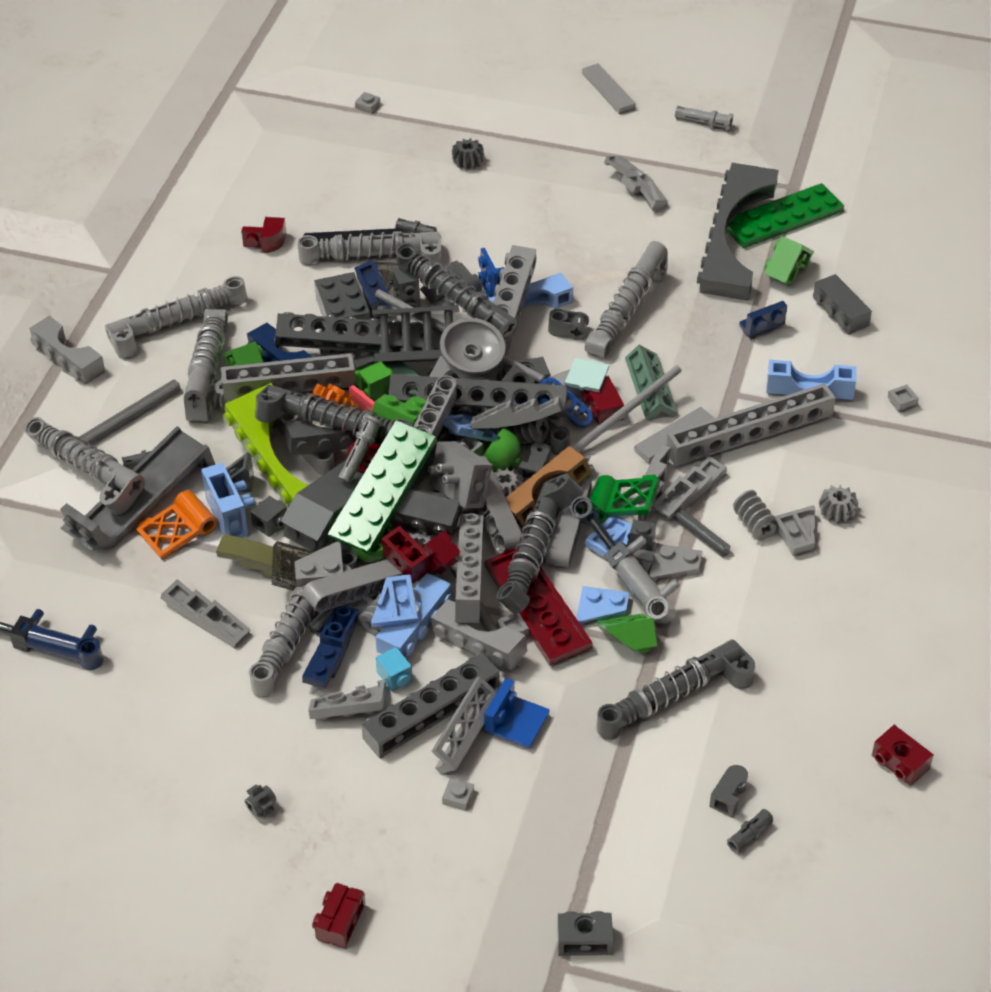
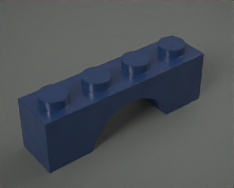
M265 323L247 333V344L256 341V344L261 346L264 363L312 358L304 350L298 352L282 351V346H276V329L269 323Z

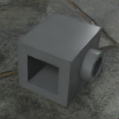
M269 495L250 511L252 526L270 537L285 525L280 522L287 511L285 504Z

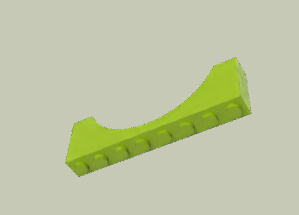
M265 385L226 403L223 418L226 424L234 429L238 441H242L245 444L246 451L255 458L261 473L265 472L268 476L271 487L278 490L281 501L289 506L296 493L307 487L308 484L291 475L275 456L269 439L275 421L265 423L255 418L256 396L267 386ZM337 518L331 524L329 531L331 530Z

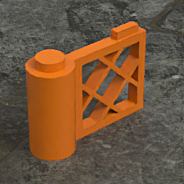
M187 490L180 492L176 496L173 505L153 518L148 517L140 522L136 530L160 559L163 560L200 534L208 535L212 533L218 525V519L192 491ZM173 513L176 514V522H165L167 517ZM151 528H158L157 535H147L145 532ZM163 528H174L173 535H162ZM179 528L190 530L184 536H177ZM160 541H171L170 546L161 551L159 548Z

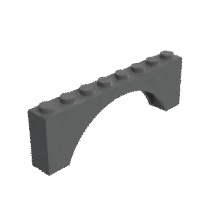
M733 162L731 163L730 170H726L724 177L726 184H722L720 193L722 198H718L716 210L719 211L718 213L715 212L713 217V224L715 226L711 227L709 232V239L711 241L706 242L705 254L707 256H703L701 261V269L703 271H699L697 276V284H700V293L748 301L752 287L753 271L746 268L735 258L728 247L725 234L732 220L742 210L759 201L774 198L779 170Z

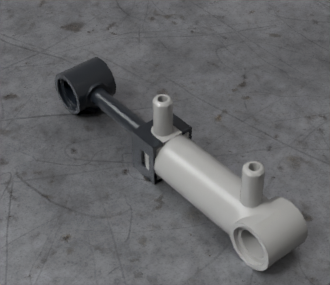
M585 496L575 498L570 506L572 515L582 523L590 524L607 546L609 551L603 555L604 558L617 571L644 607L647 615L653 617V620L658 624L665 625L670 623L675 617V608L666 598L680 587L679 582L674 579L660 590L634 555L637 550L647 543L646 539L640 536L629 546L622 541L616 544L598 520L600 514L598 506ZM588 506V511L582 514V510ZM665 606L664 612L657 615L659 607Z

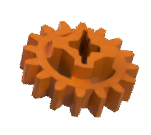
M317 383L312 392L319 397H325L328 402L336 400L338 405L346 403L349 408L355 406L359 408L358 404L351 401L353 395L330 383L327 388Z

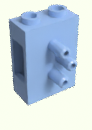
M223 462L201 469L206 501L213 515L218 519V526L222 534L241 538L247 537L248 529L245 509L255 506V500L249 493L239 496L238 491L247 488L246 482L243 480L233 483Z

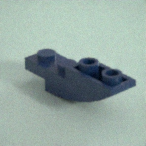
M347 606L334 608L319 636L320 643L302 675V683L326 688L330 678H335L349 646L359 615V609Z

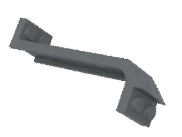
M176 426L132 469V471L144 477L145 485L139 496L125 513L115 515L99 501L86 515H83L66 503L60 509L64 516L63 522L65 523L60 529L90 550L115 547L196 466H204L206 468L216 465L209 446L201 444L181 431L180 427Z
M378 439V444L382 445L383 441ZM345 460L296 493L280 521L285 524L284 537L312 552L327 547L330 526L340 515L364 473L356 471L352 483L340 479L338 476L345 465Z

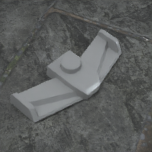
M621 155L606 156L604 164L611 165L624 175L621 182L628 191L632 193L642 192L651 204L650 208L652 210H661L668 203L667 199L647 174Z

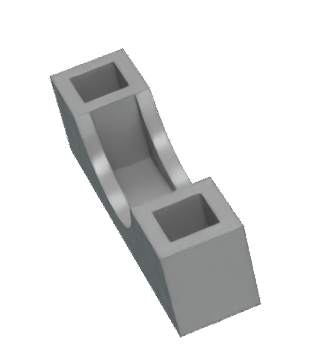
M50 315L29 328L31 333L30 341L33 346L40 348L48 358L54 359L62 369L68 370L75 379H79L86 384L105 372L102 355L90 346L70 348L63 345L66 341L63 325Z
M449 599L431 617L433 631L436 636L449 640L460 648L463 647L472 651L475 655L483 653L498 666L511 670L527 653L525 635L507 626L495 631L483 632L470 627V623L455 622V602Z

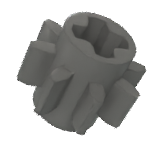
M256 784L246 791L249 796L244 801L248 810L256 816L259 813L260 816H267L275 810L272 805L277 799L269 786L265 785L262 787Z

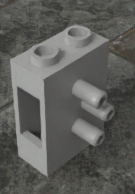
M456 441L437 442L433 465L428 467V473L431 475L429 485L450 499L459 501L460 505L465 509L483 508L493 464Z

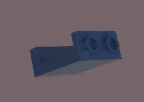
M374 259L354 267L360 288L371 312L372 310H377L378 306H390V309H393L390 304L375 297L378 289L387 294L389 293Z

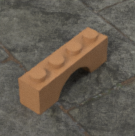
M568 446L508 495L506 500L517 524L522 528L527 525V516L534 510L542 486L546 481L563 474H568L579 484L589 476L592 471L586 458Z

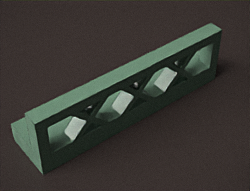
M640 344L625 357L637 395L664 375L658 355ZM668 384L641 403L644 416L649 420H652L661 411L672 417L678 414Z

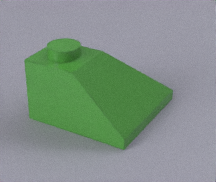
M644 613L597 621V626L627 647L636 650L637 653L649 652L651 647L657 646L653 617Z

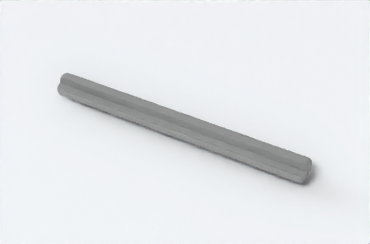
M175 379L169 381L80 435L79 438L85 440L90 445L178 392L181 389L180 384Z

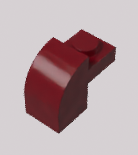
M265 217L263 227L243 226L241 231L243 247L261 248L262 253L278 250L284 244L286 238L285 218Z

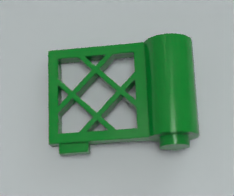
M609 475L599 476L590 498L599 508V522L604 523L607 517L650 514L660 484L659 477H656V475H643L642 478L616 480ZM651 485L646 491H641L643 487ZM622 487H631L623 494L620 493ZM636 492L639 494L637 497H635V498L632 499L631 501H629V500L627 499V498H629L630 496H632L633 494H635ZM643 500L646 501L645 506L635 507ZM623 501L626 503L621 508H615L618 504H620Z

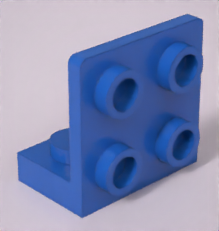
M484 247L480 248V256L478 257V263L481 268V272H478V277L481 284L485 286L486 295L494 297L495 287L500 284V271L505 268H495Z
M505 678L484 713V732L525 748H530L549 716L550 710L517 697L515 681Z

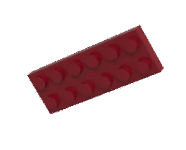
M516 549L484 561L486 570L499 589L507 582L509 577L508 567L513 560L512 556L516 553ZM539 566L540 570L537 578L530 584L527 593L530 601L527 607L519 614L528 626L529 635L548 664L553 665L592 649L593 642L544 570Z

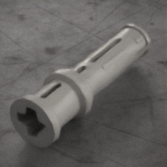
M677 106L675 110V118L706 123L713 128L718 126L730 131L734 117L731 113L726 115L718 113L716 110L706 112Z
M367 414L364 417L366 420L360 432L356 433L357 440L338 476L348 483H352L370 445L375 443L374 438L379 427H382L384 424L377 418Z

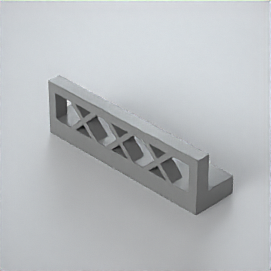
M481 676L475 679L431 751L440 759L435 769L441 774L457 770L482 728L484 713L497 693ZM480 687L485 693L478 696L477 690ZM473 705V706L471 707L470 711H469L468 714H467V712H466L467 706ZM456 724H461L457 732H455ZM450 742L445 752H443L441 749L444 744Z

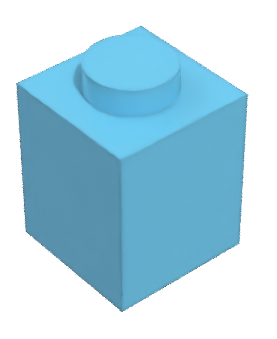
M397 647L375 657L376 672L382 680H386V685L391 692L405 687L412 681V666Z

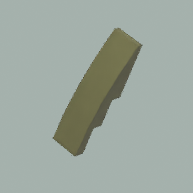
M223 534L216 550L217 557L237 560L240 562V567L263 571V577L296 583L295 561L301 558L263 543Z

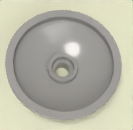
M464 318L451 323L443 331L440 339V351L444 360L455 370L465 374L479 375L492 371L501 363L505 353V341L500 331L492 324L481 319Z

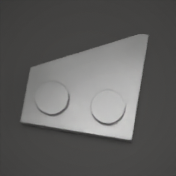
M814 505L775 516L776 521L774 524L777 525V530L792 555L814 549Z
M340 541L335 542L295 561L296 585H307L311 581L343 572Z
M657 543L650 571L651 579L656 583L658 578L669 576L671 580L681 576L699 574L703 551Z

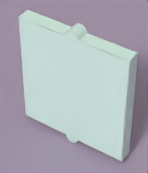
M575 358L565 380V386L579 388L581 391L600 392L609 370V364Z

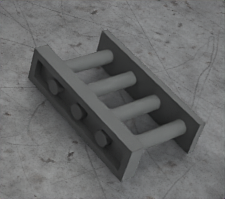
M444 302L442 306L390 309V306H378L377 310H372L374 317H380L381 349L379 353H374L375 363L380 361L383 364L438 361L442 354L440 350H435V346H433L431 314L444 313L446 329L448 325L453 323V313L459 312V305H455L454 302ZM423 314L424 347H422V351H414V348H411L410 315ZM388 316H401L403 341L401 352H392V349H390Z

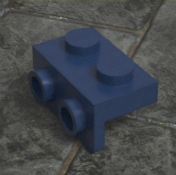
M780 301L748 313L747 319L740 321L739 326L749 337L784 325L788 305L784 301Z

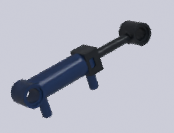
M36 609L31 618L21 615L14 626L0 622V632L10 635L13 648L25 652H29L31 648L79 662L81 667L86 670H95L103 664L104 659L100 642L97 638L93 637L97 631L95 625H89L81 638L37 625L44 615L41 609Z

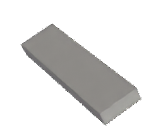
M599 63L582 68V74L619 114L635 109L636 103Z
M699 407L636 444L634 451L649 464L661 445L667 446L668 433L714 419V417L702 407Z

